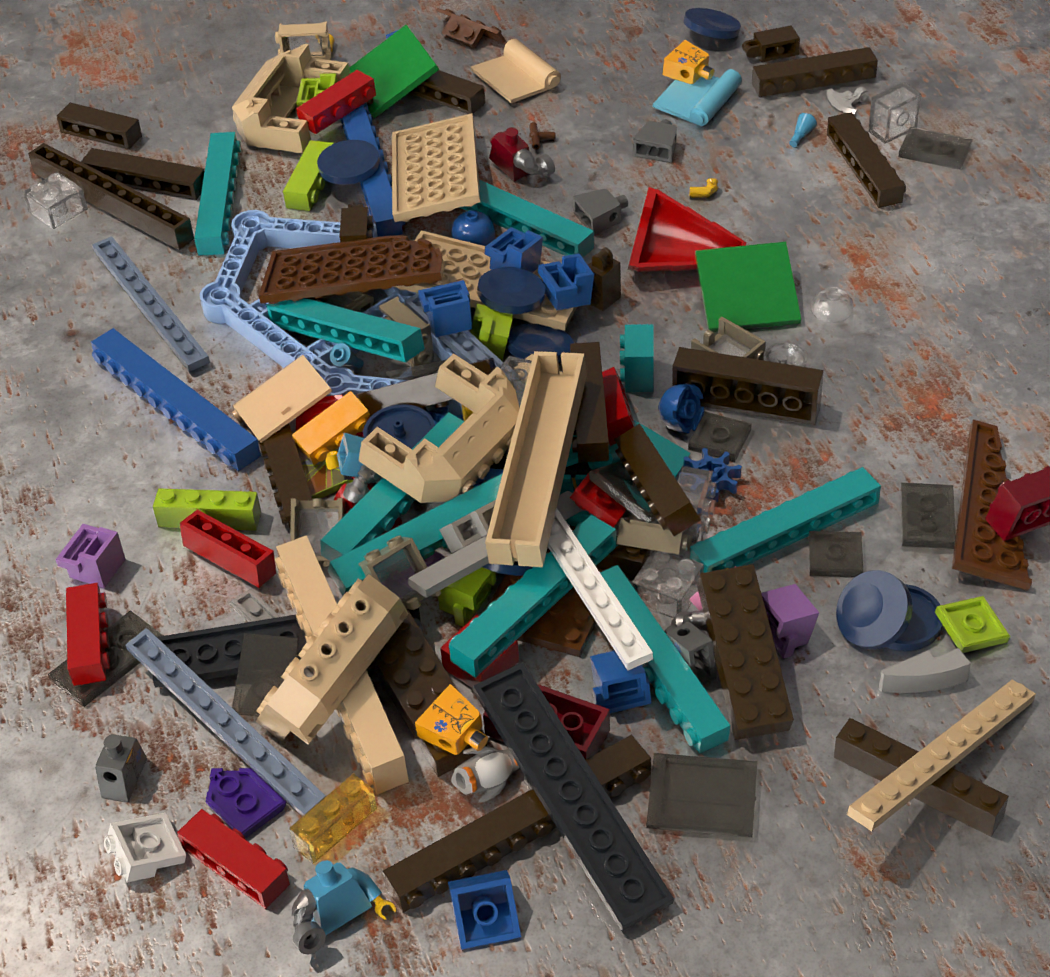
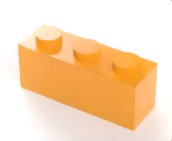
M350 391L293 433L292 436L298 448L315 465L326 460L329 452L340 447L344 433L355 435L358 432H362L367 420L371 416L367 408Z

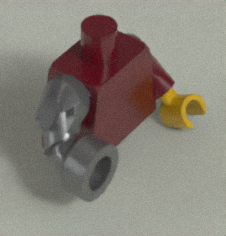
M510 127L504 132H498L490 139L492 147L489 159L513 182L528 174L548 177L555 172L554 162L549 155L543 154L537 157L535 161V158L529 151L528 144L518 136L516 128Z

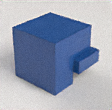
M512 227L485 246L484 254L490 257V269L514 267L533 273L538 269V265H540L543 237L529 230L523 233Z
M579 253L562 256V264L558 261L538 265V274L545 285V294L556 311L590 305L594 273Z
M464 280L418 290L420 302L424 312L427 314L435 337L472 329L470 294Z
M615 650L590 656L594 684V704L610 709V713L651 704L650 683L642 665L627 670Z

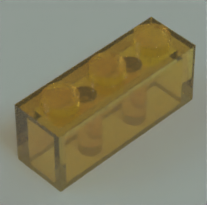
M353 773L289 828L293 847L312 864L317 862L377 809L373 788Z

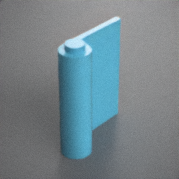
M729 69L720 78L713 76L710 80L700 77L694 84H688L675 79L653 103V107L696 125L704 126L742 83V77L737 71Z

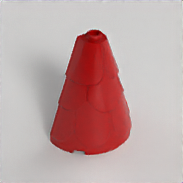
M648 187L627 270L638 272L698 270L695 258L696 250L746 246L747 242L716 222H711L691 208L682 205L662 191Z

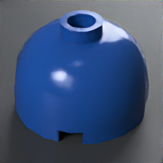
M475 210L466 211L458 215L454 220L451 237L487 246L495 240L494 224L490 217L483 212Z
M683 384L674 385L665 391L659 402L658 410L660 418L666 427L679 433H690L691 429L692 431L698 429L704 415V407H700V399H703L700 389L695 385Z

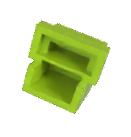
M336 73L320 74V78H302L296 102L297 107L337 83Z
M477 304L470 333L501 361L503 360L513 314L498 312L481 304Z
M481 567L441 589V595L438 596L439 609L454 615L455 624L462 627L465 626L491 593V584L494 585L496 582L495 572Z

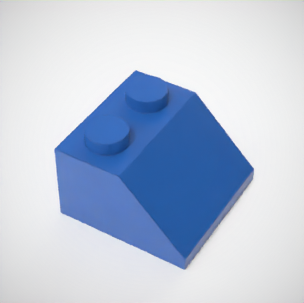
M507 870L448 882L461 950L521 937L511 878Z

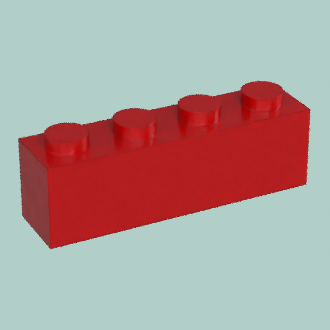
M359 70L354 71L297 107L298 119L307 120L309 131L318 134L375 97L374 78Z
M615 367L602 372L610 446L616 444L615 438L635 426L624 386Z
M197 509L180 522L184 547L254 586L260 588L276 574L275 555L272 549Z
M98 582L66 588L67 669L73 686L105 681L106 669H110L109 655L107 652L105 653V648H109V639L107 632H104V628H108V618L103 608L108 607L106 593L100 592Z
M201 809L177 831L179 841L187 853L264 909H267L290 885L287 874L288 868L280 859L275 858L273 860L257 843L252 845L239 830L228 828L216 814L210 815Z

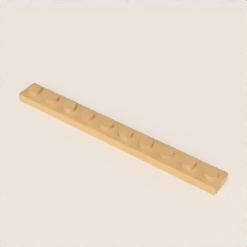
M1014 680L1009 681L852 803L848 808L847 815L870 831H873L1032 704L1036 693L1021 683H1017Z

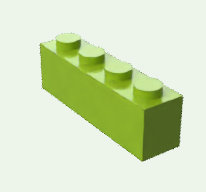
M309 141L283 190L286 208L310 211L313 204L317 202L318 195L324 189L326 181L319 173L317 160L321 152L334 143Z
M158 488L153 504L158 527L180 528V522L197 509L235 530L257 531L261 516L258 494L251 491Z

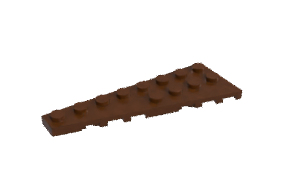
M973 419L969 430L952 569L1028 591L1032 585V579L1029 578L1027 571L1029 566L1028 560L1024 558L1023 539L1017 536L1003 541L985 520L990 509L989 506L998 493L999 486L1009 480L1005 473L1006 462L1002 459L1000 451L1002 444L998 427Z

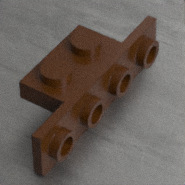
M436 9L442 20L447 22L442 31V35L446 38L474 49L482 36L504 43L506 40L501 34L502 31L495 26L488 27L479 20L475 22L463 14L460 16L456 15L450 9Z

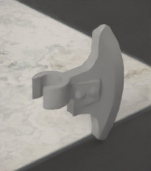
M862 86L857 88L855 93L848 90L838 93L832 88L827 90V98L833 107L843 113L852 112L854 115L856 110L853 105L857 102L863 103L869 97L865 94L868 90Z

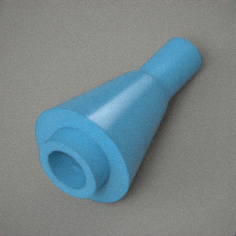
M801 113L798 116L794 136L789 142L792 147H797L800 140L817 127V121L813 115Z
M344 343L335 345L330 352V360L335 366L362 368L364 365V361L357 358Z

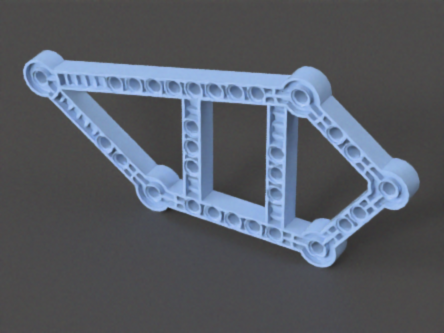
M247 210L234 217L231 224L234 239L215 282L207 284L200 292L203 314L208 321L217 324L226 323L283 368L301 355H304L331 388L332 392L326 396L341 394L345 396L350 391L355 395L407 381L354 375L346 367L335 366L330 360V352L337 343L319 339L305 347L270 321L266 307L269 303L261 304L260 299L248 304L241 297V292L259 250L267 246L300 248L340 242V222L269 217L267 213L260 210ZM374 224V229H370L373 231V238L378 237L376 225ZM395 287L383 289L388 297L362 313L385 319L388 316L379 310L380 305L397 296L399 297V302L405 304V300L418 293L400 290ZM431 331L433 351L444 363L454 352L438 337H435ZM349 347L354 354H356L357 352L361 351V350H358V349ZM454 399L448 400L449 405L444 406L448 407V412L455 416L463 414L461 404ZM434 404L425 406L428 412L435 411L439 413L442 411V407L435 409Z

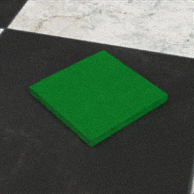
M405 25L350 66L349 70L350 74L359 70L374 78L376 96L373 97V103L367 105L371 115L376 118L436 73L439 68L409 27Z
M786 242L695 251L708 330L718 332L719 318L721 317L743 329L801 324V314Z

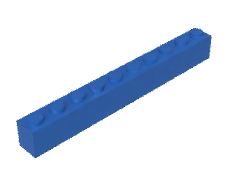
M366 102L342 117L340 121L346 140L369 142L376 147L379 153L380 165L378 170L371 177L360 182L369 214L374 218L377 236L403 235L402 225H405V222H395L392 215V178L388 172L387 162H384L383 150L380 148L379 138L376 136L375 126L372 123L371 114H369Z
M114 328L91 341L92 356L98 364H103L112 375H117L126 386H131L137 395L146 398L152 407L160 409L166 418L174 420L180 429L188 431L197 442H202L212 454L216 453L227 466L231 465L239 472L261 457L256 437Z

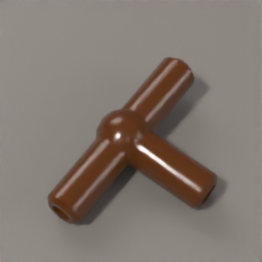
M535 122L529 124V139L534 150L540 148L539 140L556 139L555 132H538Z

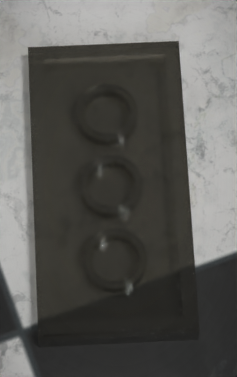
M130 610L104 630V632H107L109 639V648H105V653H108L110 660V669H106L105 681L73 686L67 669V660L48 673L49 679L84 708L140 664L126 648V644L146 628L156 637L164 635Z

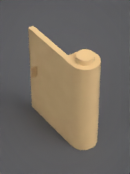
M511 39L506 43L504 56L471 66L473 73L510 103L553 89L561 80L559 71L518 39Z
M301 355L233 405L235 410L232 413L239 423L244 421L260 443H262L332 392V390L305 356Z

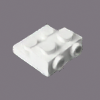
M166 812L110 823L108 836H105L104 839L107 853H114V866L117 875H124L126 882L155 877L158 868L182 864L186 859V853Z

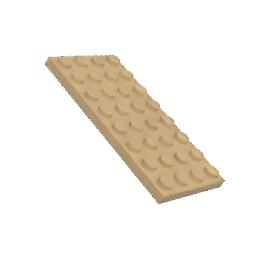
M472 113L392 132V215L395 222H406L415 217H427L433 213L449 212L458 207H470L481 202L475 124Z
M421 230L414 241L422 238L432 242L434 248L440 249L444 262L443 278L441 281L432 284L425 282L409 287L404 285L394 287L418 293V290L464 280L470 294V307L476 308L477 304L484 305L478 297L477 289L480 277L491 270L490 257L484 254L485 246ZM542 260L540 261V265L550 263ZM538 269L535 270L533 274L537 275L542 280V278L538 274ZM545 294L544 301L539 308L528 313L513 314V318L565 331L577 307L556 311Z

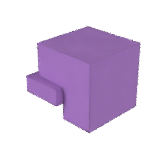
M82 524L55 560L58 567L67 569L69 578L89 584L98 582L99 587L105 588L126 558L118 532L103 527L97 528Z
M796 584L761 593L774 645L783 659L791 657L795 647L809 643L819 616V611Z

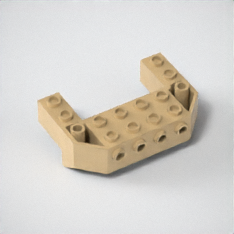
M303 44L296 49L288 50L266 61L232 106L233 119L236 123L237 131L246 145L303 153L311 140L307 120L287 118L297 105L301 79L320 78V74L336 73L338 82L350 74L348 62L311 58L309 44Z
M453 353L439 367L435 387L473 411V414L439 448L424 438L412 450L379 427H376L361 442L359 462L420 503L447 502L473 489L475 482L479 478L483 479L489 472L490 466L493 463H499L505 451L510 448L520 409L516 390L499 367H496L489 375H486Z
M368 574L363 581L358 578L350 590L344 594L332 611L335 616L330 613L315 633L319 637L311 636L298 655L301 659L299 660L297 657L293 659L281 676L284 679L283 683L279 688L273 686L257 709L260 715L255 722L280 741H283L291 731L305 743L309 744L408 615L401 599ZM342 624L345 629H348V632L342 633L338 626ZM321 647H327V650H331V654H323ZM309 668V671L313 672V676L307 677L304 674V669Z

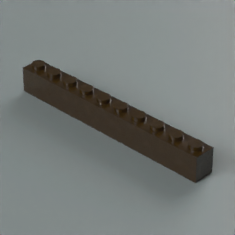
M45 143L28 153L34 174L164 243L180 250L194 240L189 217Z
M633 735L586 759V762L609 798L620 795L626 788L635 783L645 781L651 775V757ZM531 789L383 870L385 888L402 913L409 909H415L434 895L446 892L449 889L448 882L474 876L477 871L488 865L492 866L498 863L504 856L513 851L516 852L523 849L526 844L538 837H545L551 830L556 828V825L535 791Z

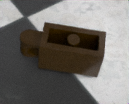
M792 25L754 32V39L745 41L742 44V49L748 58L758 57L761 63L799 55L800 37Z
M348 204V208H341L340 242L373 238V231L370 229H374V218L369 216L368 207H364V204Z
M606 247L601 249L598 254L593 255L592 262L588 264L594 273L590 305L601 311L606 310L621 298V265L619 261L613 259L611 250Z

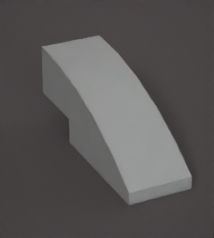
M496 500L439 529L451 553L487 535Z
M959 648L936 658L928 650L881 670L879 689L881 692L919 693L952 687L968 681L971 663Z

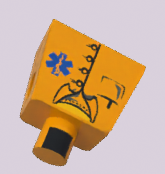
M684 40L664 58L662 75L688 84H694L700 77L710 80L715 70L708 66V53Z
M451 684L415 722L417 737L454 755L460 754L467 745L477 751H481L488 741V737L480 732L483 726L480 712Z

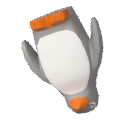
M484 746L481 751H477L471 747L465 749L463 754L476 755L454 770L451 782L465 795L487 791L478 800L482 803L497 796L504 788L510 774L517 771L520 767L509 749L496 750L492 747Z

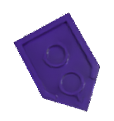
M211 768L210 785L205 802L231 829L239 830L245 838L282 812L286 806V801L251 768H239V771H223V768Z

